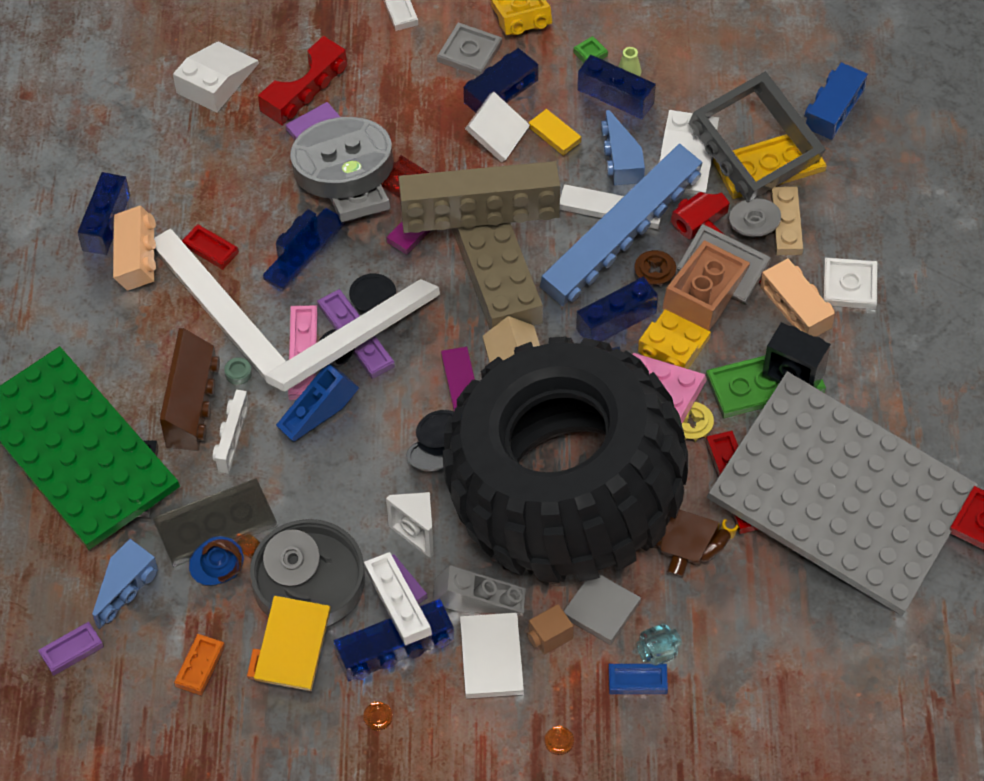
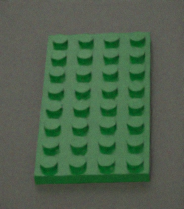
M60 346L0 385L1 446L88 550L181 487L175 476Z

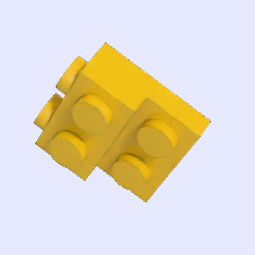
M490 0L491 7L498 16L499 25L506 35H519L525 30L543 29L547 25L553 24L551 7L546 0Z
M664 309L655 323L651 322L639 339L638 352L643 356L689 369L709 341L711 332Z

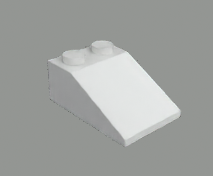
M218 41L187 57L173 73L176 93L217 113L255 69L259 61Z
M669 110L660 161L680 143L703 162L700 170L701 177L694 185L691 186L689 184L684 188L685 192L694 194L699 192L706 193L713 156L707 153L705 145L699 137L693 134L694 131L688 124L693 113ZM709 117V121L718 131L719 117Z

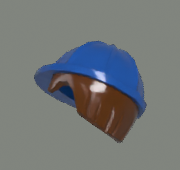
M224 536L208 539L194 551L189 559L191 576L203 585H217L234 578L241 571L244 561L241 546L232 538Z

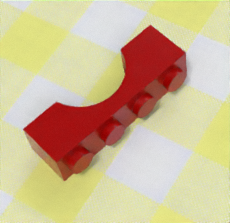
M322 36L307 50L309 72L304 77L291 82L274 80L258 95L260 112L282 126L289 119L294 118L305 104H309L321 89H325L334 77L345 70L347 66L346 49L327 37Z

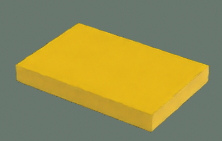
M274 596L254 680L312 692L331 607Z

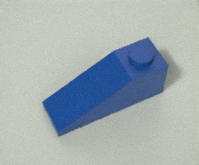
M329 364L320 370L276 426L295 442L343 409L359 387L344 373Z

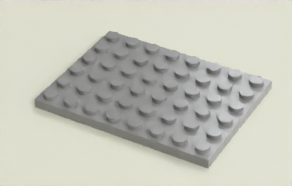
M787 371L706 498L903 616L952 532L950 527L974 486L978 487L979 484Z

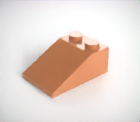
M704 240L667 286L662 309H666L709 331L726 308L748 270L750 262Z

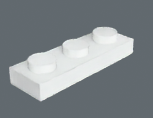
M236 389L234 398L228 401V418L226 422H222L220 427L221 441L219 445H215L213 450V461H216L218 472L229 474L249 408L247 391Z

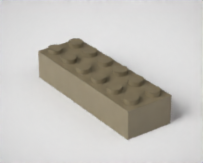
M556 161L399 176L404 233L560 218V181Z
M511 223L481 225L471 228H452L489 329L491 330L507 316L534 326L543 324V305Z

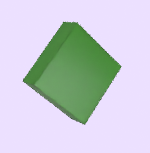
M593 36L575 46L573 53L588 68L608 57V50Z

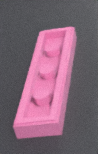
M317 305L291 306L289 360L317 343ZM316 373L288 390L289 400H297L316 377Z

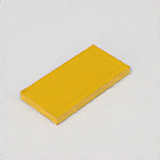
M787 134L732 150L755 181L760 180L803 155ZM713 157V164L731 198L742 197L740 192L737 193L735 185L730 178L722 173L720 165ZM821 157L817 163L781 184L824 172L827 165Z

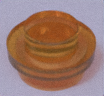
M373 702L364 711V722L372 730H384L393 720L392 710L383 702Z
M556 726L546 733L545 746L550 753L564 755L573 748L574 736L569 729L563 726Z

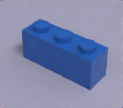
M842 62L835 71L831 70L826 86L819 88L815 97L816 101L814 104L810 103L804 114V117L807 118L806 124L812 132L833 140L863 94L868 73Z

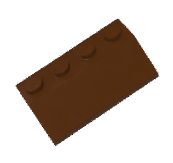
M179 328L160 415V423L166 448L199 451L200 442L205 441L206 424L204 422L205 418H209L211 413L209 397L215 393V379H213L214 372L218 373L220 357L216 356L214 345L184 328Z

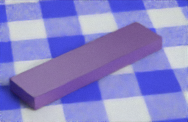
M340 289L317 300L318 307L336 330L360 316ZM375 336L355 348V357L372 379L395 367V362Z

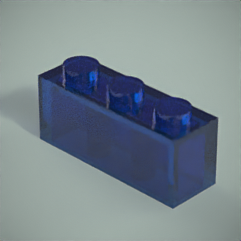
M515 49L513 52L506 54L493 66L486 68L478 77L466 83L463 87L464 103L477 113L492 92H495L503 101L508 103L538 81V63L521 49Z
M590 55L578 70V91L635 117L643 119L655 103V83L600 58Z
M101 172L77 232L82 251L107 255L114 238V214L125 210L130 197L126 176Z
M643 276L578 310L576 330L583 339L604 341L656 314L658 294Z

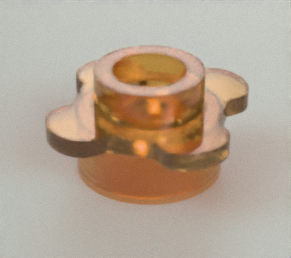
M238 533L236 535L239 538L237 543L241 546L242 553L252 558L260 541L248 533L245 537Z

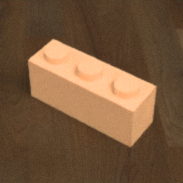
M141 205L114 214L113 278L127 291L154 282V270L156 269L154 260V249L156 248L154 228L156 227V222L153 215L148 213Z
M786 259L762 272L761 289L792 326L814 337L832 328L835 316L832 305L823 300L815 285L810 284L806 280L798 266H794L789 259Z

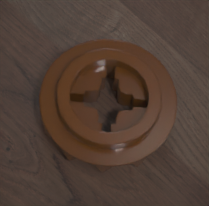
M651 250L644 252L635 261V275L639 277L640 283L646 282L649 287L653 284H658L661 287L666 282L670 283L676 274L674 259L663 251ZM651 267L654 269L660 267V272L654 271L650 273Z

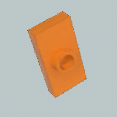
M197 634L174 681L175 687L202 696L225 648L224 642Z

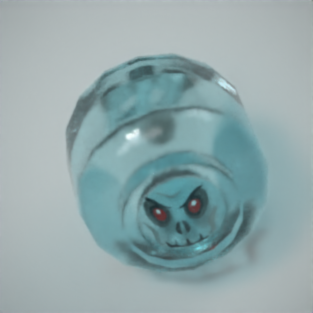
M659 624L642 631L639 641L636 642L641 659L645 663L649 662L655 666L675 659L679 653L678 646L682 644L677 630H671L666 624Z

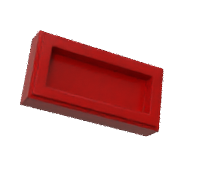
M199 224L182 240L191 252L222 270L239 253L237 246Z

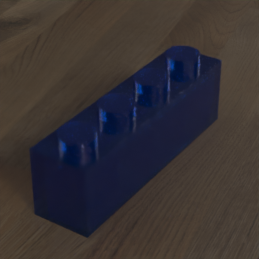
M438 599L420 606L431 627L432 635L408 645L404 644L391 618L333 640L335 654L347 681L364 679L374 671L390 669L397 662L407 658H417L425 651L433 648H443L453 641L454 627L441 600Z

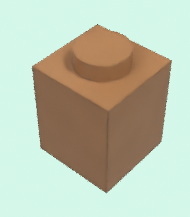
M559 604L529 620L527 636L534 648L539 647L545 655L573 639L574 625Z

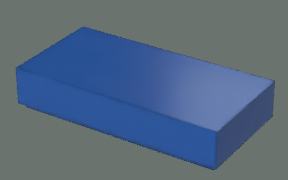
M609 664V694L668 693L667 664Z

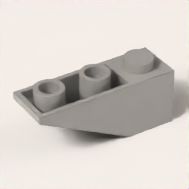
M449 565L435 578L432 604L460 612L517 613V615H523L526 588Z

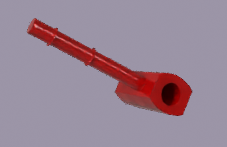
M699 192L689 200L685 198L678 204V208L672 211L671 223L680 234L689 240L696 236L702 224L724 234L713 223L728 213L730 202L722 192L718 194Z

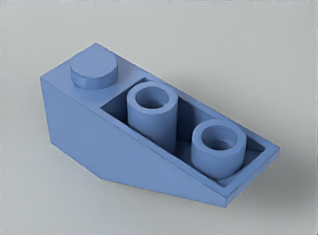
M606 110L605 121H601L602 136H607V140L604 141L605 156L610 157V160H607V174L612 176L614 186L637 184L644 178L645 174L642 147L610 110Z
M131 539L110 558L92 613L98 629L105 623H110L116 617L117 612L126 603H130L136 597L137 592L145 584L150 583L158 572L155 557Z

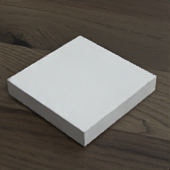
M492 92L466 126L465 130L500 162H503L510 155L530 125L495 92Z
M825 258L823 300L829 302L832 306L876 309L877 261Z

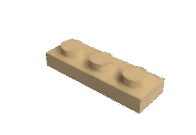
M774 187L771 190V199L781 212V222L774 230L776 255H802L803 241L798 187Z

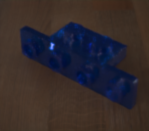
M325 208L317 217L316 213L307 209L302 216H298L286 233H282L276 241L278 259L263 274V279L278 289L284 290L341 229L345 221L341 222L338 214L328 208Z

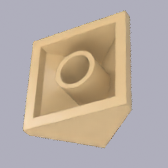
M507 316L483 335L489 363L498 356L502 360L514 355L515 347L528 342H532L533 347L540 346L534 325Z

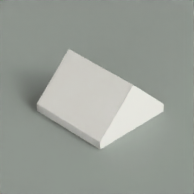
M430 492L389 495L386 498L389 527L431 558L434 555Z

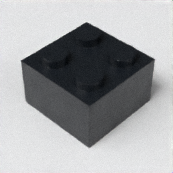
M781 322L767 345L762 376L780 383L788 371L817 389L825 375L831 344L825 342L820 337H814L800 331L795 326H789Z

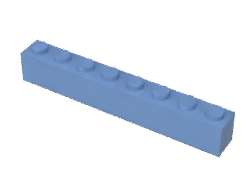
M679 143L542 275L540 288L562 307L568 301L574 302L580 296L581 289L586 284L591 285L598 278V272L603 267L609 268L616 260V255L621 250L625 252L634 242L633 238L638 233L640 235L644 234L650 227V222L655 217L660 218L666 212L667 205L672 200L676 202L685 192L684 188L689 184L691 186L699 180L703 162Z

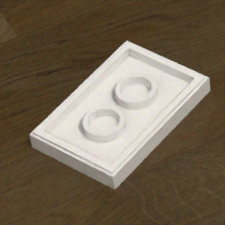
M517 613L460 616L466 699L524 695Z

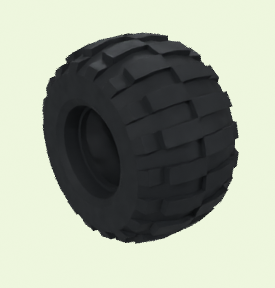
M550 337L548 344L533 347L532 342H528L515 347L514 355L505 360L498 356L481 370L482 379L480 381L472 379L469 385L465 387L457 398V407L453 417H448L444 432L443 469L445 483L458 517L466 526L469 536L490 557L495 554L496 559L506 569L521 576L523 573L530 576L534 573L540 581L565 582L567 575H577L580 582L600 578L599 570L614 565L618 571L636 561V551L640 548L648 551L650 547L653 548L665 535L666 525H668L670 518L676 519L683 501V485H686L688 476V450L680 415L674 407L672 396L654 372L649 374V370L641 359L626 350L622 352L617 348L613 350L609 343L584 338L578 344L574 343L571 337ZM572 432H595L605 435L603 444L590 458L567 470L539 472L527 469L519 463L536 446L559 435Z

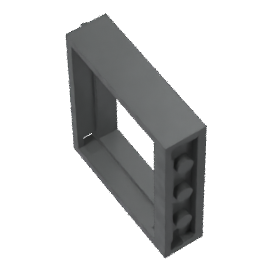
M766 71L694 111L688 123L694 131L693 134L699 137L705 145L707 153L714 157L720 165L722 173L730 178L735 185L737 193L740 192L747 202L752 201L817 163L826 150ZM753 92L757 94L803 154L758 181L753 179L708 119Z

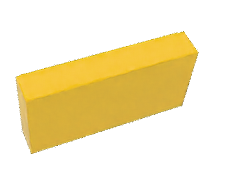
M545 109L529 121V128L563 156L581 143L582 137L548 109Z

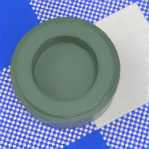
M233 358L224 367L227 381L234 385L244 384L252 376L251 365L244 358Z

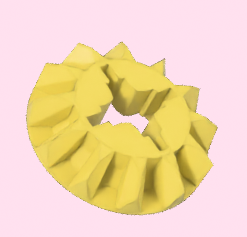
M694 402L682 423L685 440L688 438L696 442L698 438H706L713 429V414L705 405ZM689 415L696 422L695 428H692L688 423Z

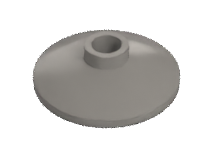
M755 198L750 202L744 200L736 204L730 211L729 221L732 228L742 235L763 236L771 233L779 226L781 212L773 202Z
M292 529L276 534L268 542L264 551L263 561L266 572L274 581L285 586H297L305 583L315 574L320 562V553L312 537L303 531ZM292 555L298 556V561L295 564L289 563V558Z

